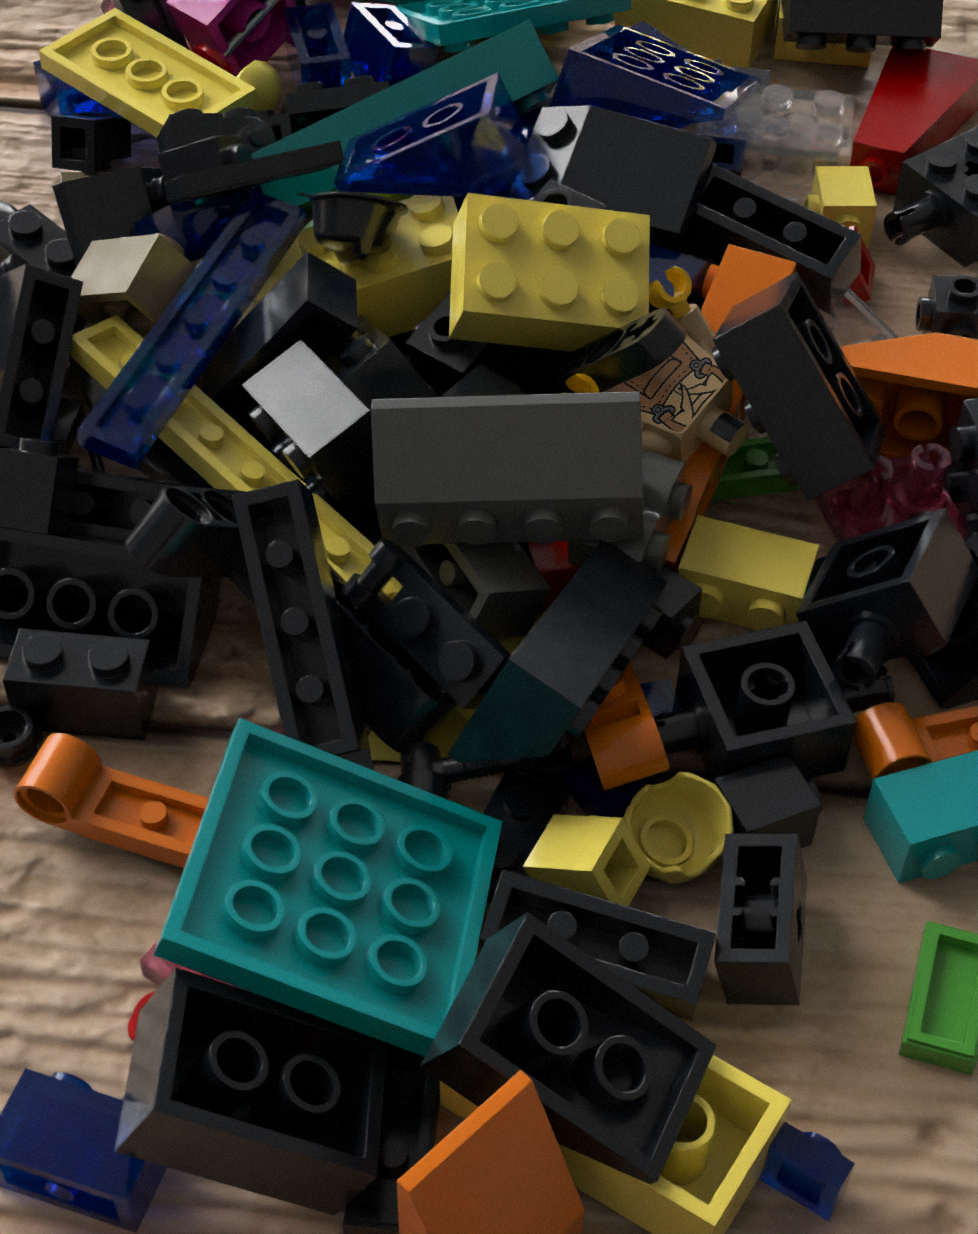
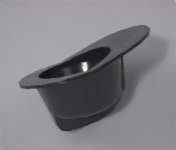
M336 191L310 195L297 192V195L309 197L311 200L316 241L323 247L334 250L339 263L346 265L362 262L368 255L386 252L392 244L400 216L409 212L407 205L399 201L371 194Z

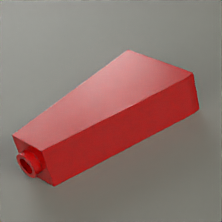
M896 46L891 47L853 141L849 166H868L873 190L896 195L903 161L950 140L978 111V59L926 48V52L923 54L905 55L896 53Z

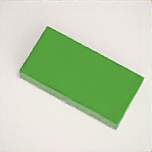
M931 921L926 922L898 1055L972 1075L978 1059V934Z

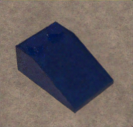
M498 72L349 139L344 152L345 160L341 161L342 164L339 165L333 182L338 191L356 193L466 197L467 193L476 194L485 190L486 194H494L512 185L517 179L516 176L520 175L527 130Z

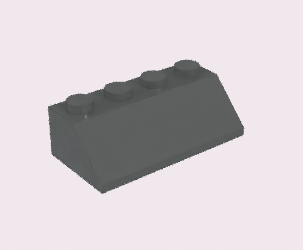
M640 391L372 399L371 425L374 497L382 538H386L396 545L411 547L423 544L468 543L484 545L503 542L547 544L555 541L600 540L603 542H617L620 540L644 539V465Z

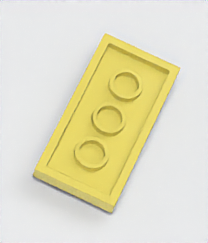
M116 8L39 50L42 69L155 137L159 135L169 114H174L179 110L195 108L203 113H222L223 115L228 110L234 108L248 107L253 109L258 106L255 87Z

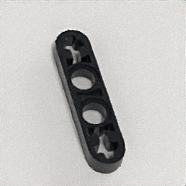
M660 308L542 366L522 382L519 387L528 395L575 393L567 387L565 381L575 374H585L596 382L599 393L604 392L660 365L680 347L686 338L687 332L666 308Z

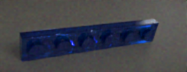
M252 190L77 430L80 447L132 469L137 468L305 227L304 209Z

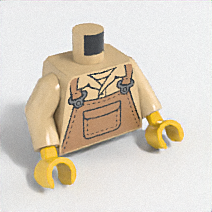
M674 266L665 271L667 279L674 287V296L668 295L661 283L655 280L649 284V302L656 308L670 309L673 314L672 316L687 332L685 340L668 359L657 367L604 392L640 391L643 450L687 462L698 447L705 442L724 455L731 456L744 441L749 426L728 413L732 405L733 380L729 381L726 379L715 362L713 347L716 345L712 340L715 336L714 331L697 304H688L686 301L692 289V281L689 274L683 268ZM575 374L565 381L567 387L575 393H599L596 382L588 375Z

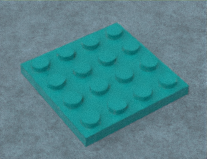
M421 0L386 7L389 27L405 32V37H417L418 42H430L431 47L444 46V52H460L473 47L474 40L494 37L529 19L534 29L539 28L540 34H552L569 30L568 22L586 19V25L613 22L616 20V12L632 10L631 0Z
M239 718L228 742L154 956L425 1057L475 962L502 821Z

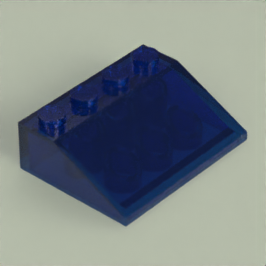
M618 24L568 48L549 107L591 105L666 126L718 121L724 119L756 92L762 79Z

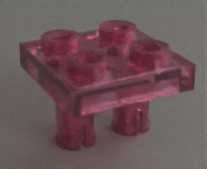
M928 443L925 450L922 445H919L912 449L911 455L892 459L878 455L874 469L814 498L837 542L906 521L913 513L918 517L919 511L922 510L935 512L944 508L963 541L968 538L959 517V511L943 486L952 458L950 452L939 444Z

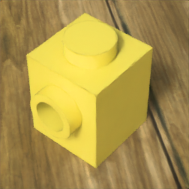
M816 166L812 193L805 196L804 207L846 227L855 225L858 232L862 234L861 238L866 248H869L877 203L868 166Z
M554 814L525 861L523 868L530 878L629 907L650 869V864L623 818Z

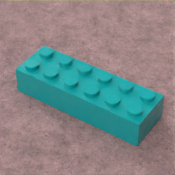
M529 19L252 153V159L340 140L345 160L341 161L342 164L323 171L254 186L255 191L242 194L253 218H258L259 230L264 239L275 234L278 240L289 237L305 226V221L313 216L310 198L297 195V192L310 195L323 192H346L345 174L366 167L374 161L384 160L393 156L406 170L416 165L421 169L431 163L449 157L447 152L465 142L468 149L474 145L481 144L496 135L494 129L510 119L514 126H518L538 116L542 110L541 106L550 101L549 94L559 78Z

